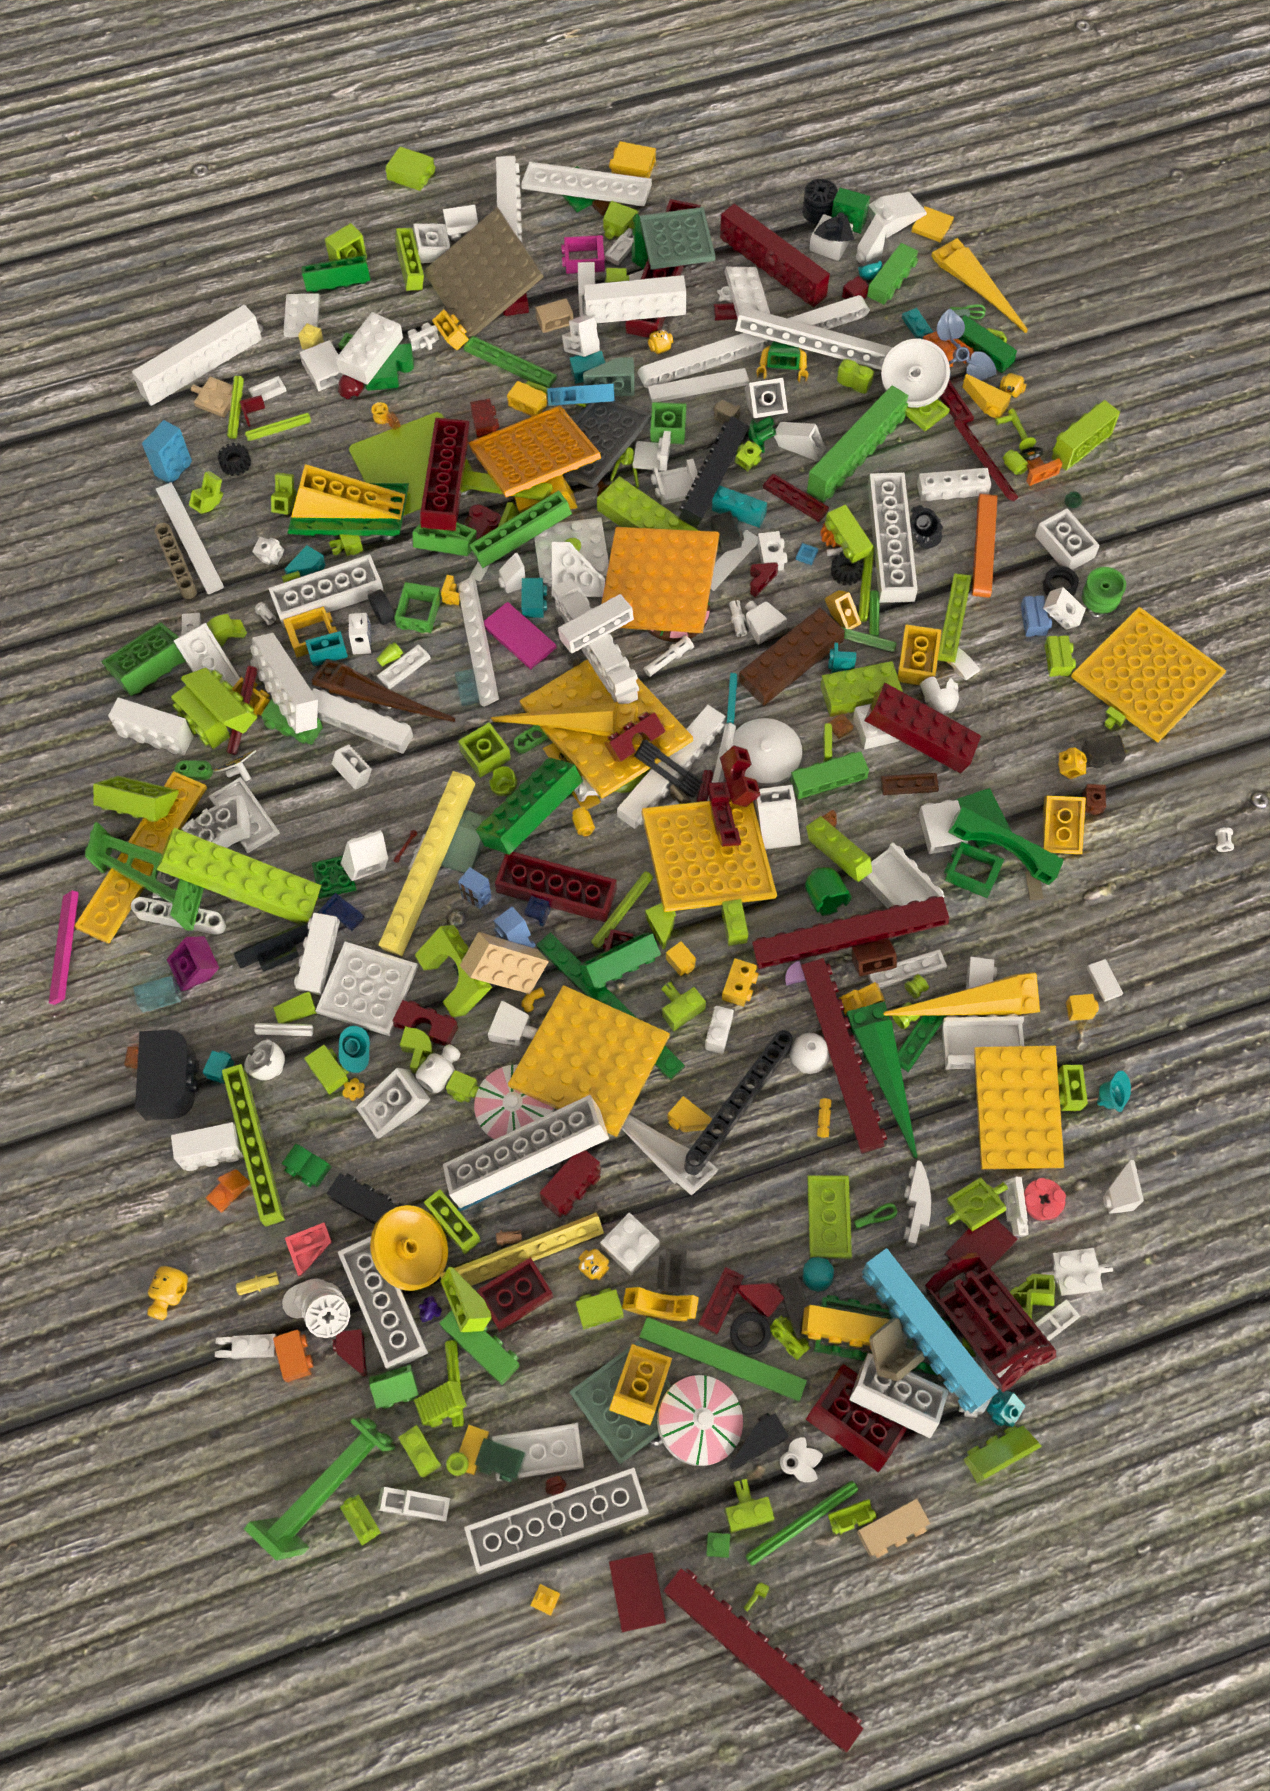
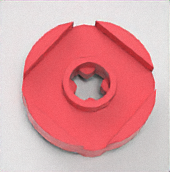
M1039 1178L1032 1181L1024 1191L1026 1212L1034 1219L1040 1221L1055 1219L1065 1207L1066 1194L1052 1180ZM1039 1196H1047L1049 1204L1046 1202L1041 1204Z

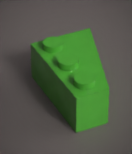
M458 522L456 531L420 528V524L413 531L414 548L468 556L472 550L469 545L476 541V530Z

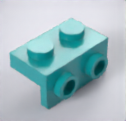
M834 642V648L830 649L828 669H831V673L854 669L856 652L838 651V643Z

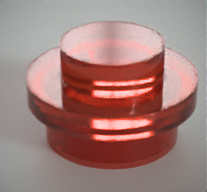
M554 1476L545 1482V1491L547 1494H552V1496L560 1494L564 1491L567 1483L561 1476Z

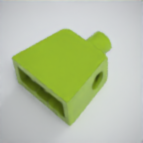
M611 201L603 219L605 237L611 240L614 236L620 237L629 228L633 229V216L638 214V211Z

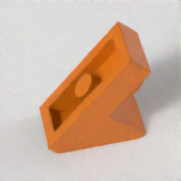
M234 1169L218 1178L220 1184L206 1199L222 1213L251 1182L237 1169Z

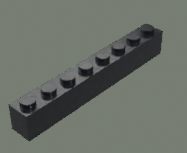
M731 416L729 422H724L721 428L723 433L719 432L715 439L717 444L713 443L709 451L711 456L707 455L703 464L706 466H701L697 474L699 479L695 478L691 487L694 489H689L685 497L687 502L683 501L679 508L681 514L678 519L697 529L749 425Z

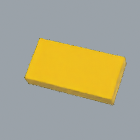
M468 1425L459 1452L464 1454L469 1461L466 1473L475 1475L489 1436V1431Z

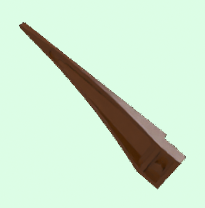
M326 659L312 678V685L329 689L330 693L455 722V717L408 699L372 681L344 663Z

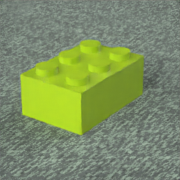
M187 685L171 696L174 702L172 706L177 712L176 715L186 719L191 732L194 735L197 733L200 736V741L205 746L209 745L214 750L230 737L226 726L213 715Z

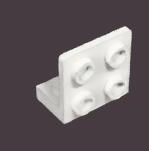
M664 431L663 438H660L659 443L637 441L633 468L653 470L654 467H657L658 470L667 471L671 431Z

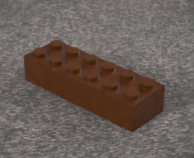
M819 607L739 672V682L765 706L829 654L830 649L834 648V642L840 645L844 641L845 630Z

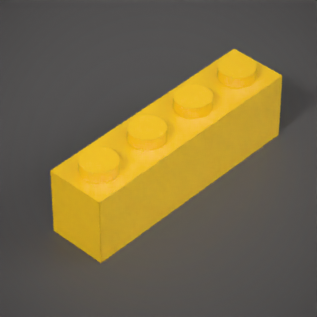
M809 1305L804 1308L801 1334H806L809 1339L821 1340V1337L828 1338L829 1342L840 1344L842 1341L849 1342V1346L852 1347L866 1345L870 1346V1350H872L869 1340L870 1336L889 1322L890 1319Z

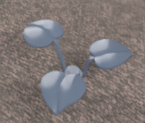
M952 309L945 311L938 321L937 334L942 341L950 339L951 343L957 347L953 352V359L948 361L949 365L955 361L962 362L966 360L969 363L966 367L968 375L979 380L995 375L997 373L995 365L987 354L974 352L969 357V350L966 347H961L960 344L958 345L953 340L963 335L965 325L961 317Z

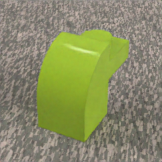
M210 471L205 472L202 487L191 492L189 506L201 514L213 510L220 503L224 494L220 491L222 479Z
M277 472L275 474V492L271 495V513L288 515L293 510L296 498L294 475Z
M228 614L216 616L206 623L220 647H223L229 637L244 638L247 634L242 621L230 619Z
M405 1027L400 1047L403 1052L413 1054L410 1069L412 1073L416 1074L427 1057L433 1053V1047L426 1033L419 1029Z

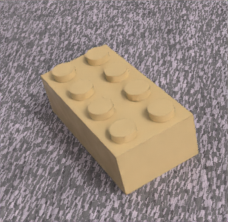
M478 932L459 966L470 978L530 994L549 961L538 949Z

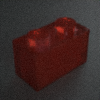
M490 399L470 402L477 439L499 429L498 418L494 419L496 415L495 405H491Z

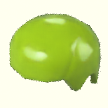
M507 766L496 768L493 771L492 779L489 780L491 790L497 796H509L518 785L516 774Z

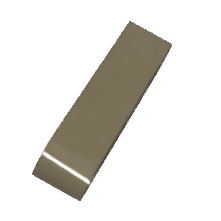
M159 523L155 527V533L183 598L192 599L196 596L197 590L169 524Z

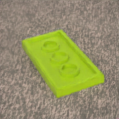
M808 1175L810 1258L851 1259L849 1175Z

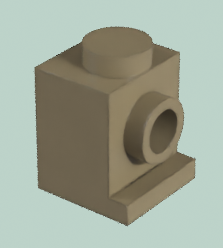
M724 400L717 402L713 408L714 420L724 424L725 421L729 422L731 416L739 419L741 406L737 405L735 407Z

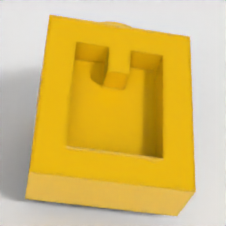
M446 576L441 590L442 602L449 605L460 604V596L456 592L457 584H455L454 576Z

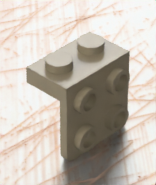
M892 1318L870 1336L869 1340L878 1376L899 1381L925 1360L923 1352L905 1346L901 1323L898 1318Z

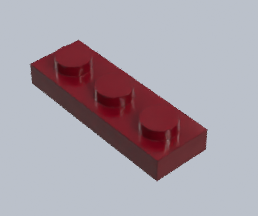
M727 1267L724 1268L698 1326L718 1335L737 1294L732 1287L734 1284H741L744 1275Z

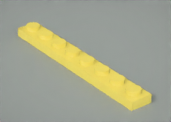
M596 1212L454 1269L472 1286L503 1274L530 1257L533 1261L602 1235L604 1231ZM445 1272L440 1274L441 1279L444 1276Z

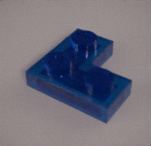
M336 893L317 912L318 914L337 917L340 923L350 931H353L365 918L360 911Z

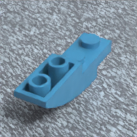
M614 384L547 388L548 406L615 401Z

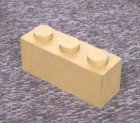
M915 1499L858 1530L857 1534L869 1557L875 1555L876 1558H879L888 1553L887 1547L894 1544L897 1548L908 1542L906 1537L914 1533L915 1537L927 1532L925 1527L930 1522L919 1501Z

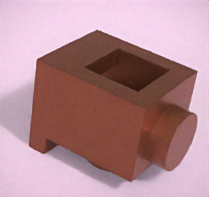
M1086 785L1083 791V797H1086L1085 813L1098 815L1104 812L1106 808V785Z

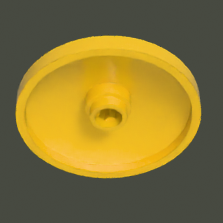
M410 1205L396 1207L383 1214L373 1228L370 1241L373 1262L381 1276L394 1287L407 1291L420 1290L433 1284L440 1277V1274L443 1273L448 1259L447 1239L439 1222L424 1209Z

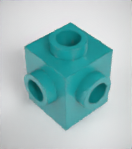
M998 1389L999 1392L991 1399L986 1411L992 1416L991 1420L1001 1427L1006 1425L1013 1428L1026 1406L1013 1392H1002Z

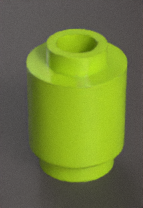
M1009 450L1003 456L1004 464L1014 475H1022L1027 470L1028 462L1017 451Z

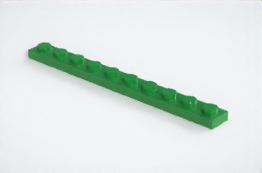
M551 932L536 944V947L584 995L637 1018L605 986L598 989L587 986L579 967L581 962ZM664 1046L655 1066L671 1081L685 1068V1065Z

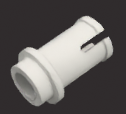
M260 602L255 606L256 614L260 615L268 625L273 624V620L276 621V616L268 609L266 603Z

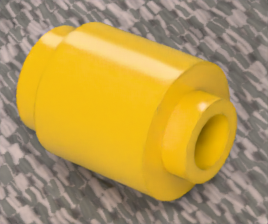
M585 807L575 809L572 812V821L577 834L582 836L591 835L595 825L590 812Z

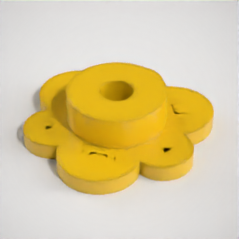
M353 1078L350 1080V1083L346 1082L344 1084L345 1089L342 1094L345 1098L355 1101L356 1098L364 1096L363 1089L365 1085L360 1083L357 1078Z

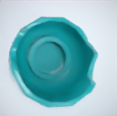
M882 261L858 267L860 277L868 281L873 280L883 267Z
M813 1257L807 1260L803 1267L804 1284L810 1290L816 1292L826 1291L832 1285L834 1279L832 1264L827 1259L821 1257Z

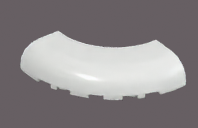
M240 794L219 801L218 805L209 810L206 808L195 820L192 818L182 828L184 832L225 848L238 841L250 838L249 814ZM159 871L157 881L177 890L179 878ZM153 893L154 900L168 902L165 899Z

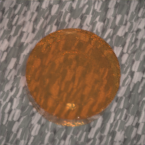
M393 412L386 415L390 427L393 430L398 429L400 422Z

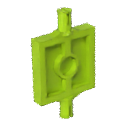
M981 1177L947 1198V1202L954 1209V1213L945 1218L948 1225H951L960 1219L965 1222L971 1231L976 1230L1006 1211V1205L1000 1200L999 1194L1008 1190L1007 1185L1002 1182L992 1188Z

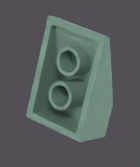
M633 357L615 358L583 373L584 386L614 384V397L635 396Z
M464 810L441 864L442 867L465 873L469 867L474 869L484 845L475 829L488 818L487 816Z

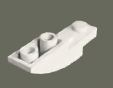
M917 1161L915 1166L910 1167L908 1178H911V1184L906 1186L904 1197L907 1198L906 1205L913 1206L910 1207L908 1219L911 1220L910 1227L905 1228L903 1239L907 1240L905 1246L914 1248L917 1243L919 1229L927 1230L931 1215L929 1181L921 1161Z

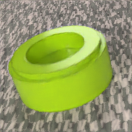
M455 1452L448 1457L446 1467L452 1475L461 1476L468 1470L469 1461L464 1454Z

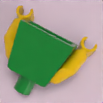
M773 341L771 345L763 349L759 363L761 366L756 370L757 378L760 373H764V379L767 377L765 368L767 366V368L800 369L797 377L798 382H800L801 376L805 377V382L807 381L808 372L805 370L807 368V357L801 348Z

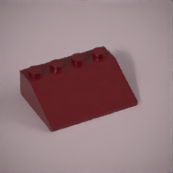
M842 1364L806 1420L879 1473L904 1435L907 1427L850 1401L849 1399L858 1374L845 1364Z

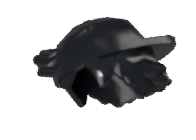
M922 505L912 507L911 512L913 514L910 518V526L919 546L923 549L937 546L942 540L941 531L943 525L941 520L929 508H925Z

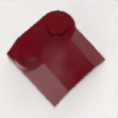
M476 504L469 509V515L463 525L476 530V540L498 528L502 517L497 512Z

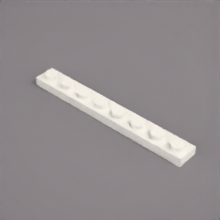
M470 577L458 583L457 587L480 705L485 707L498 701L499 696L476 580Z

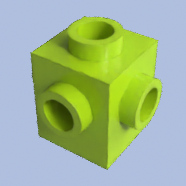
M748 440L745 445L741 444L738 448V454L734 462L748 472L753 465L757 466L761 461L762 450L759 445Z

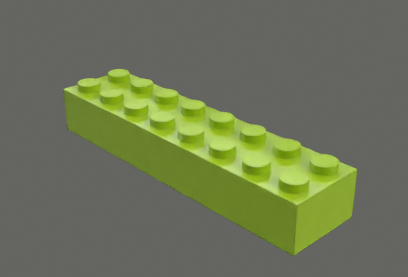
M174 828L169 834L156 869L297 924L309 921L321 885L177 828Z

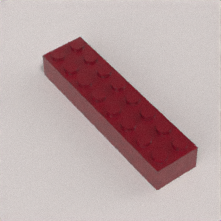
M735 203L721 213L720 238L723 242L729 244L734 250L756 264L758 268L764 270L770 277L776 279L781 285L788 288L793 294L803 299L805 303L813 308L827 297L829 272Z
M435 417L420 511V528L456 531L469 441V421Z

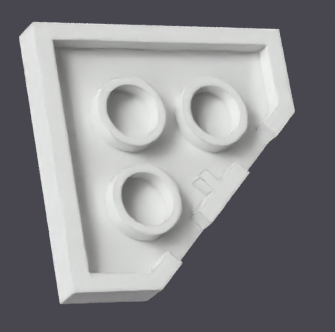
M552 542V587L572 579L575 585H579L582 596L603 597L605 578L598 573L570 542Z

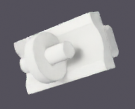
M427 322L422 325V331L417 332L415 329L408 331L412 351L424 347L427 350L432 349L431 344L439 340L438 329L435 325L431 326Z

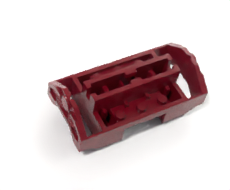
M978 1252L968 1253L956 1260H950L945 1267L936 1272L925 1284L926 1293L941 1316L945 1318V1321L950 1322L949 1326L951 1328L955 1327L976 1354L977 1363L1002 1392L1012 1387L1021 1376L1038 1365L1049 1363L1056 1358V1349ZM974 1270L979 1273L978 1276H975L971 1271L966 1274L965 1281L958 1279L954 1282L955 1290L940 1299L939 1291L948 1281L964 1271ZM990 1312H991V1313L994 1315V1317H995V1318H994L993 1320H991V1321H989V1319H988V1318L990 1317V1315H989ZM1010 1366V1368L999 1378L997 1374Z

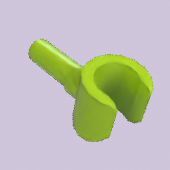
M758 1583L752 1597L743 1609L748 1612L757 1600L758 1595L766 1598L769 1586L764 1583Z

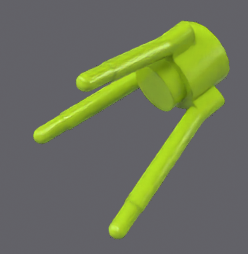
M628 447L617 460L611 474V482L616 475L620 463L623 465L632 464L633 468L634 451L632 448ZM633 468L636 488H639L637 469Z

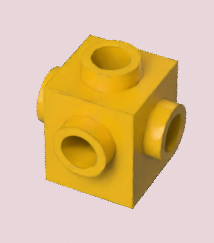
M1074 747L1059 753L1058 766L1061 774L1069 779L1086 774L1087 758L1083 752Z

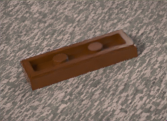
M937 773L881 776L880 778L883 796L939 791Z

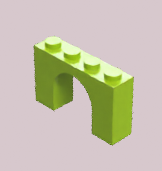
M454 925L440 926L418 950L415 956L423 970L438 969L449 956L455 961L459 973L458 983L443 1003L452 1017L466 1016L492 986L488 982L470 978L459 966L469 948L460 936L458 929Z

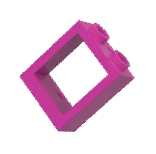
M603 235L564 237V244H561L562 255H565V257H562V266L566 267V274L578 273V262H594L595 272H605ZM597 251V259L569 260V252Z

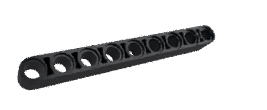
M781 1030L776 1033L688 1151L684 1163V1169L688 1174L697 1175L702 1171L789 1053L793 1041V1036L789 1031ZM779 1041H784L787 1044H781ZM769 1055H773V1056H775L776 1058H775V1059H771V1058H769L768 1056H769ZM757 1070H763L766 1073H759ZM751 1084L755 1088H748L746 1085ZM740 1099L744 1103H737L735 1100ZM725 1114H729V1115H731L733 1118H730V1119H729V1118L724 1117V1115H725ZM718 1129L722 1133L716 1134L712 1130ZM701 1145H708L710 1149H703ZM696 1160L699 1164L693 1165L689 1161Z

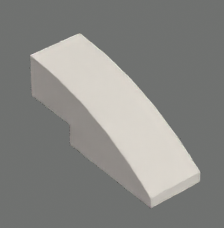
M382 1487L377 1511L446 1521L450 1498Z

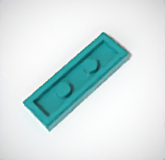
M730 673L727 723L734 724L737 673Z

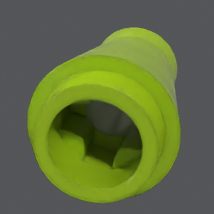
M395 642L389 643L376 660L383 667L401 658L400 655L403 652Z

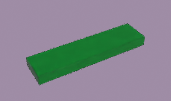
M922 1015L898 1051L900 1067L909 1073L947 1015Z

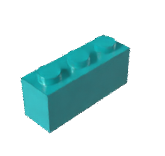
M719 485L712 499V511L760 528L766 517L767 502Z

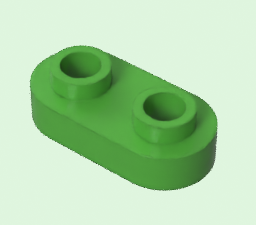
M184 760L176 764L175 772L193 780H207L213 775V768L207 761Z

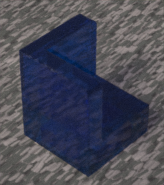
M531 896L524 915L539 920L540 926L544 927L550 913V903Z

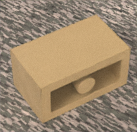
M566 298L536 307V319L542 332L546 333L569 326V321L573 320V311Z

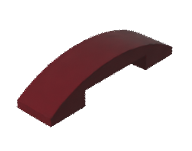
M727 782L708 783L711 814L721 846L741 845L738 828H735L729 803L730 793Z

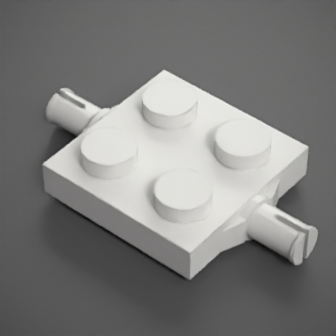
M1094 1248L1052 1253V1271L1041 1272L1040 1274L1054 1275L1059 1296L1103 1290L1100 1278L1101 1273L1113 1272V1267L1107 1268L1112 1266L1111 1263L1099 1265Z

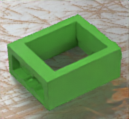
M405 582L395 614L397 628L415 630L420 633H432L441 601L440 588ZM410 599L433 602L427 621L405 617Z

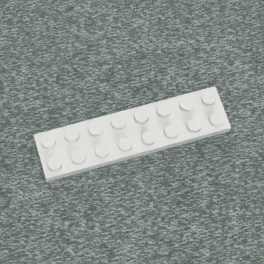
M529 162L521 186L522 189L645 206L652 185V179Z

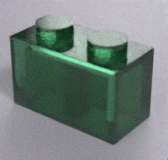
M484 1438L475 1465L479 1467L478 1472L489 1476L493 1472L500 1475V1480L511 1483L512 1479L518 1481L526 1453Z

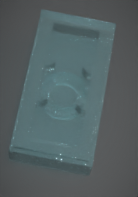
M473 670L455 672L461 706L479 703Z

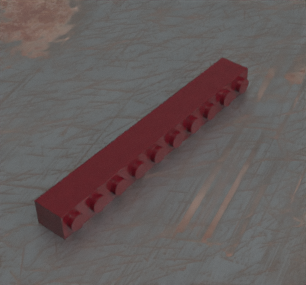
M931 896L925 901L919 902L915 900L907 905H894L883 911L873 910L869 914H856L845 920L835 919L831 923H818L807 929L797 928L791 933L780 932L775 934L774 937H760L753 941L752 944L758 969H763L949 924V915L943 896Z
M824 958L802 964L805 980L861 1154L885 1147L884 1140H887L884 1128L880 1129L878 1121H881L877 1109L873 1110L871 1104L875 1102L872 1091H867L865 1084L868 1083L866 1073L860 1070L859 1065H862L859 1053L855 1054L853 1049L856 1046L854 1036H849L847 1031L850 1028L847 1017L843 1018L841 1011L844 1010L841 999L837 1000L835 993L839 991L836 982H831L829 976L833 974L829 963H825Z

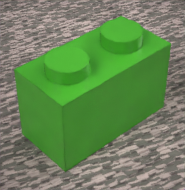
M411 1364L369 1377V1386L376 1409L392 1407L394 1403L402 1400L403 1402H408L419 1395Z

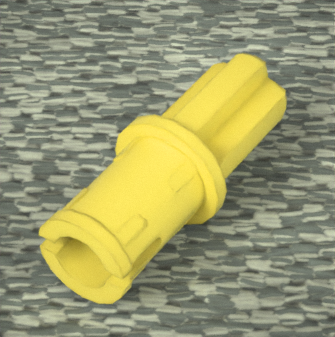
M277 1272L259 1277L256 1275L253 1279L237 1283L236 1290L238 1295L257 1290L261 1292V1289L279 1285Z

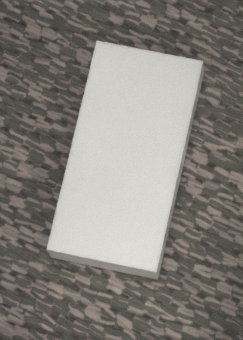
M279 376L248 389L251 397L262 395L263 401L286 392V388Z
M1106 959L1087 966V970L1104 1002L1122 996L1123 992Z

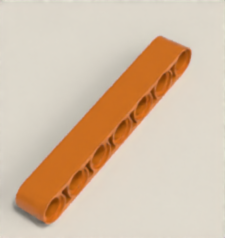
M980 493L978 498L972 596L990 598L992 592L997 495Z

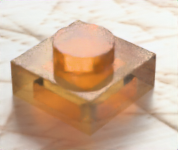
M844 714L828 722V724L832 725V732L838 739L854 729V726Z
M127 1047L124 1063L126 1068H137L139 1047Z

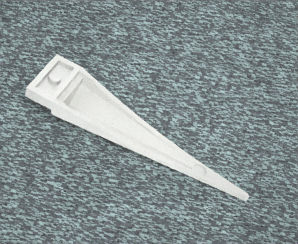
M630 1114L621 1128L674 1184L678 1183L691 1196L718 1171L708 1161L699 1174H688L684 1169L686 1154L690 1149L657 1132ZM696 1160L689 1161L693 1165L699 1164Z

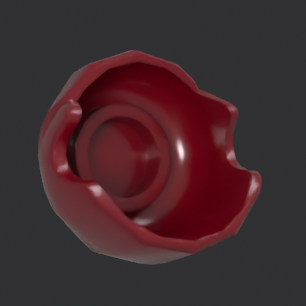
M345 374L339 379L338 392L346 399H350L354 395L358 397L364 390L363 382Z

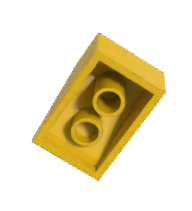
M1044 796L1043 849L1051 853L1082 854L1086 797Z
M632 1344L609 1410L651 1425L672 1358Z

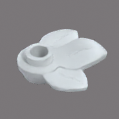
M805 1437L794 1439L789 1445L788 1452L784 1453L780 1459L781 1469L787 1474H794L801 1482H814L818 1477L813 1468L820 1462L823 1455L815 1449L806 1448ZM788 1459L794 1460L795 1465L793 1467L787 1465Z

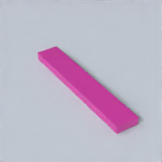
M73 890L65 894L62 899L49 1003L53 1005L63 1001L66 994L79 894Z

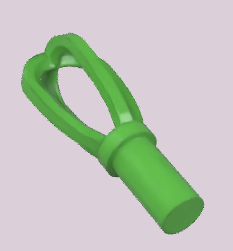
M981 304L969 305L967 307H950L952 310L981 307L983 311L969 310L970 313H982L980 317L969 316V318L978 320L985 316L986 311L985 307Z
M887 1203L878 1207L867 1216L855 1220L854 1224L858 1229L870 1223L885 1222L895 1218L898 1211L893 1203ZM892 1208L894 1211L890 1215L874 1218L876 1214L885 1209Z

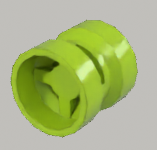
M906 1002L902 1007L908 1006V1005H912V1004L909 1003V1002ZM892 1015V1018L901 1029H906L910 1022L916 1021L920 1018V1015Z

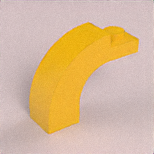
M640 1287L625 1289L622 1309L658 1319L687 1321V1319H695L699 1297L694 1295H664Z

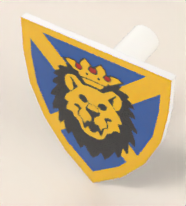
M256 750L242 755L213 771L221 772L227 770L226 775L229 778L241 774L244 782H246L251 777L243 762L253 755Z

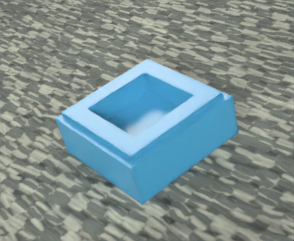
M802 543L796 555V560L812 565L819 548Z

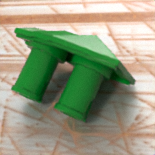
M771 416L759 422L753 418L750 421L748 438L752 443L754 442L759 445L762 453H765L764 441L777 435L775 428H773L775 422Z

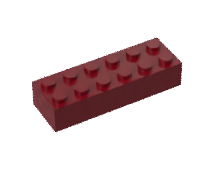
M884 683L875 693L864 720L960 774L971 764L981 735L887 683Z
M512 852L510 855L505 854L495 881L496 893L606 922L617 891V880Z

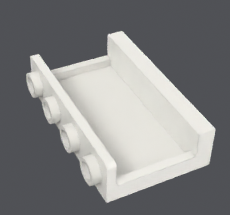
M893 842L889 845L888 850L871 862L872 873L861 880L887 909L894 905L904 906L915 900L919 902L925 901L931 896H943L944 898L943 891L930 881L926 873H922L917 868L915 861L909 859L900 846H896Z
M993 1014L986 1017H978L977 1015L958 1017L957 1015H950L944 1018L941 1027L945 1070L975 1069L974 1047L1024 1046L1022 1029L1024 1017L1016 1014L998 1017V1015Z

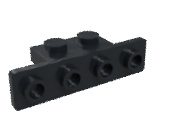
M303 922L234 952L239 967L244 968L259 961L262 971L265 972L299 957L295 945L303 942L306 936L308 937L309 929L307 923Z

